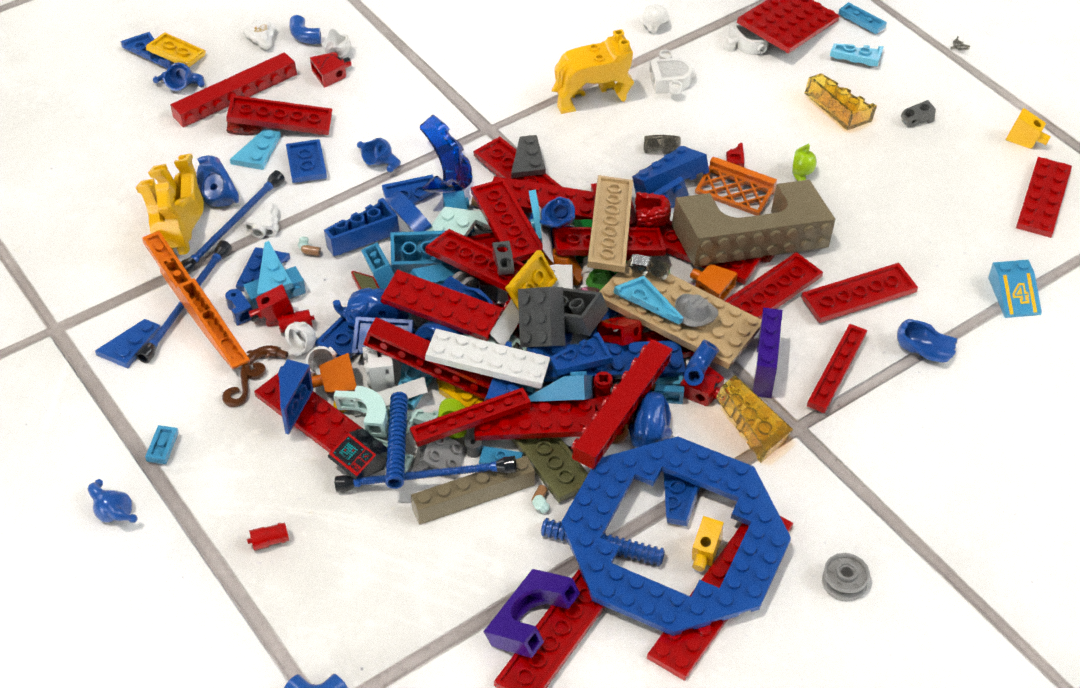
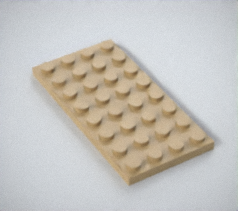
M634 255L627 261L624 273L617 272L599 291L602 293L605 303L610 309L628 318L640 320L641 325L693 352L697 350L703 340L711 342L720 350L713 359V362L726 369L732 366L760 330L761 319ZM645 276L674 308L676 299L682 294L701 295V297L707 299L709 303L718 309V316L712 323L700 327H691L684 323L676 324L614 294V287Z

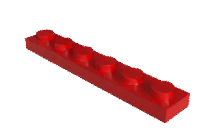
M852 324L848 325L807 402V407L826 413L866 337V329Z
M522 387L410 427V433L417 447L529 408L531 407V401Z

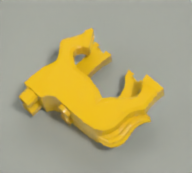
M623 29L614 30L613 36L608 37L601 43L574 48L566 51L561 56L554 68L556 81L551 90L558 93L557 107L561 114L576 111L571 98H575L577 94L586 96L582 88L586 83L598 84L601 92H606L608 88H612L621 101L625 102L627 93L634 85V81L628 73L633 59V51L630 47V42L624 36Z
M192 153L179 155L178 160L174 161L176 168L179 170L174 179L166 164L156 165L148 172L149 176L153 179L142 180L135 187L137 192L142 195L147 208L150 233L160 231L171 249L173 250V248L177 247L180 255L187 254L190 251L188 242L192 238V230L204 210L203 197L198 187L196 171L192 163Z

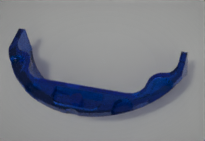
M431 115L420 125V130L427 137L438 155L443 170V179L439 176L433 177L422 187V190L432 193L463 191L472 182L470 161L462 153L464 148L461 143L448 132L450 128L438 117Z

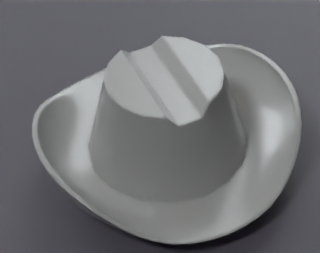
M682 294L676 299L675 309L684 317L682 323L688 326H705L712 323L718 316V309L709 303L707 299L701 297V295Z

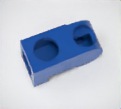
M238 289L227 291L225 294L228 309L232 311L235 324L238 326L250 321L249 311L252 310V306L242 292Z

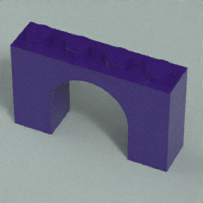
M763 307L752 396L772 398L777 371L783 310Z
M532 569L483 631L490 645L532 658L544 640L536 626L520 622L521 618L530 609L544 604L569 609L580 594L573 578Z

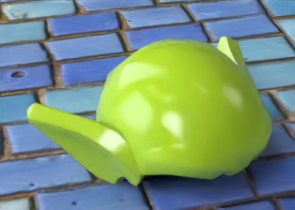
M809 143L798 148L794 154L792 172L797 181L806 180V175L813 173L816 168V156L812 151H809Z

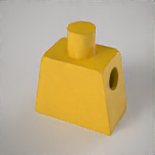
M1023 108L1005 140L1031 149L1036 141L1046 145L1051 136L1042 132L1046 123Z
M703 516L692 548L693 569L703 572L706 565L712 566L722 541L724 522Z

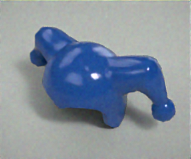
M180 62L172 64L167 71L158 77H153L154 83L164 81L165 85L174 91H180L191 83L198 84L200 88L205 85L203 75L193 73L186 64Z
M380 137L364 143L362 141L357 142V147L361 148V156L366 164H388L387 171L390 173L400 166L401 161L392 154V147L386 139Z
M97 479L88 485V492L93 499V512L99 520L108 523L125 520L135 523L138 520L137 515H130L132 502L127 493L118 490H103L101 488L103 486L101 479Z

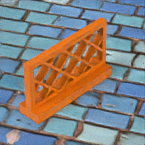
M713 156L710 160L709 173L703 175L695 189V193H710L715 201L753 215H760L770 196L775 193L777 179ZM714 173L719 175V177L710 179L709 175ZM730 179L735 181V183L726 185L725 180ZM721 181L723 186L715 188L713 183ZM709 184H710V186H711V188H712L711 190H708V191H705V190H702V189H701L703 186H706V185H709ZM747 185L750 186L751 189L743 191L741 186ZM737 187L739 192L731 194L729 189ZM726 190L728 195L721 197L717 193ZM757 191H763L767 194L759 197ZM754 193L755 198L746 199L745 195ZM742 196L744 201L738 203L733 198ZM758 202V210L751 208L749 204Z

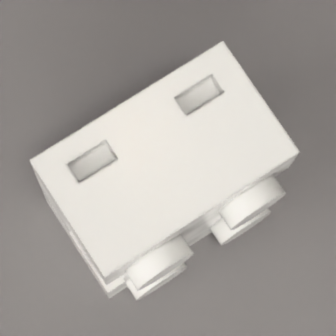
M367 346L362 347L363 357L368 359L364 360L367 386H371V389L376 392L394 387L392 358Z

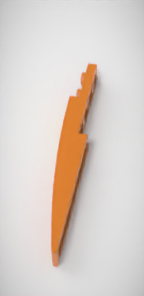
M160 231L142 237L144 245L160 267V273L228 365L235 369L249 363V357L195 278L192 279Z

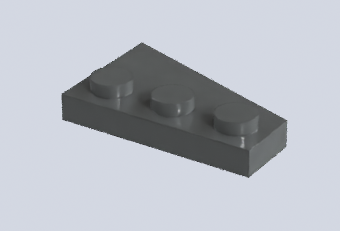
M537 135L520 136L511 178L546 174Z

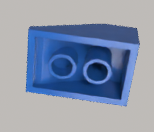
M287 359L284 366L280 367L278 377L285 434L289 435L313 392V384L308 364Z

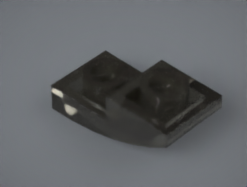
M644 136L643 150L645 153L662 151L665 155L670 154L681 146L680 136Z
M632 254L630 257L629 267L636 273L645 276L649 271L655 277H660L663 280L669 275L670 265L659 259L639 254Z

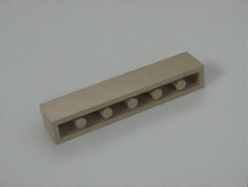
M527 456L516 459V473L505 474L498 471L476 472L411 494L412 510L419 525L535 486V470Z

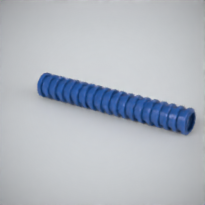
M395 392L390 397L385 483L392 489H398L404 485L408 396L403 392Z
M546 518L541 527V535H548V538L554 537L555 540L558 538L561 541L567 540L568 543L567 536L561 527V521L557 523L554 519L549 521V518ZM604 533L602 539L620 546L618 552L620 557L624 555V558L631 557V560L636 558L639 562L643 560L644 563L650 562V565L655 563L658 567L662 564L665 553L664 548L658 549L657 546L653 548L650 544L645 546V543L638 544V541L632 542L631 539L626 541L625 538L619 539V536L613 537L612 534L607 536Z

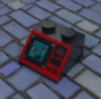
M361 428L349 432L328 454V458L356 480L384 470L387 461V447L370 435L367 430Z

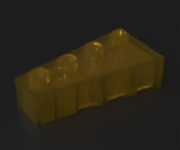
M822 73L809 77L804 94L842 125L843 128L850 130L872 122L877 105L866 103L865 98L854 96L851 94L850 89L839 87V83Z
M736 375L722 385L716 397L728 416L733 418L737 424L736 428L740 433H743L747 439L748 446L754 449L758 455L757 459L762 463L787 441L793 428Z

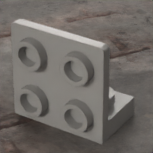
M450 437L422 445L417 449L411 471L419 472L424 468L427 469L429 466L439 470L440 468L461 467L466 447ZM450 475L449 477L456 479L458 475Z

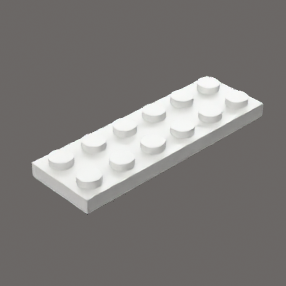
M436 329L426 352L425 360L541 389L550 357Z

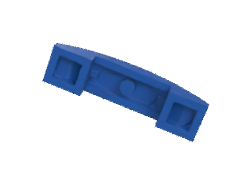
M400 191L394 192L385 199L392 210L408 225L412 232L426 231L432 227L421 211Z

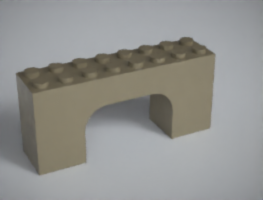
M809 179L777 184L771 213L736 218L724 214L720 211L710 193L676 197L672 228L694 267L827 248L830 245L836 219Z

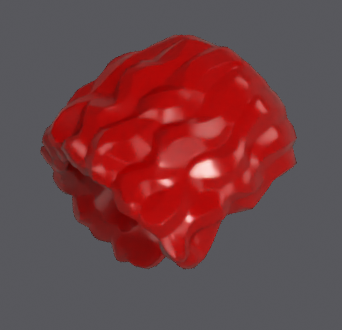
M636 193L635 209L638 227L657 228L669 222L671 204L668 198L654 193Z

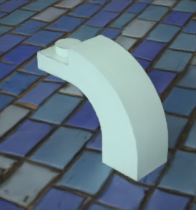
M356 386L355 391L335 390L333 397L338 410L366 413L363 422L365 430L372 436L387 437L389 416L383 398L376 391L363 386Z

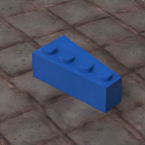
M686 146L678 147L670 154H666L660 160L653 162L650 166L632 176L635 193L651 194L679 176L684 180L687 178L693 180L701 172L703 174L709 173L707 154Z
M384 198L379 199L378 203L374 206L371 204L366 206L365 211L359 214L357 212L351 214L350 219H342L324 229L326 246L333 256L341 255L390 237V232H400L398 216Z

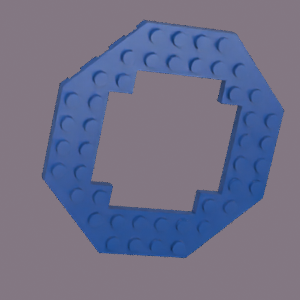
M679 436L602 457L594 470L591 469L561 521V527L567 536L568 544L573 556L577 560L580 573L587 584L592 601L672 636L681 634L682 631L691 628L695 630L708 626L711 622L717 620L731 619L747 611L754 612L760 610L791 541V537L754 466ZM662 471L737 502L731 514V519L744 523L749 527L720 588L699 580L692 596H688L613 564L620 546L602 539L634 479L654 486Z

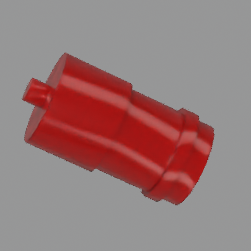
M309 309L277 317L280 333L284 334L286 328L291 323L306 322L313 328L312 320H315L314 315H310Z
M604 371L597 373L593 382L594 398L610 395L613 386L612 375Z
M285 522L249 530L251 538L247 539L248 544L252 543L254 551L289 541Z

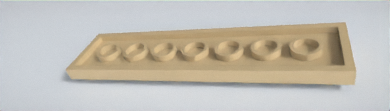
M598 175L587 267L624 273L633 180Z

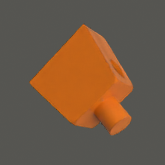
M709 264L703 272L694 268L690 278L696 281V287L724 300L736 286L737 273Z
M349 353L319 365L321 374L311 376L313 388L324 386L326 394L335 393V390L355 391L357 386Z

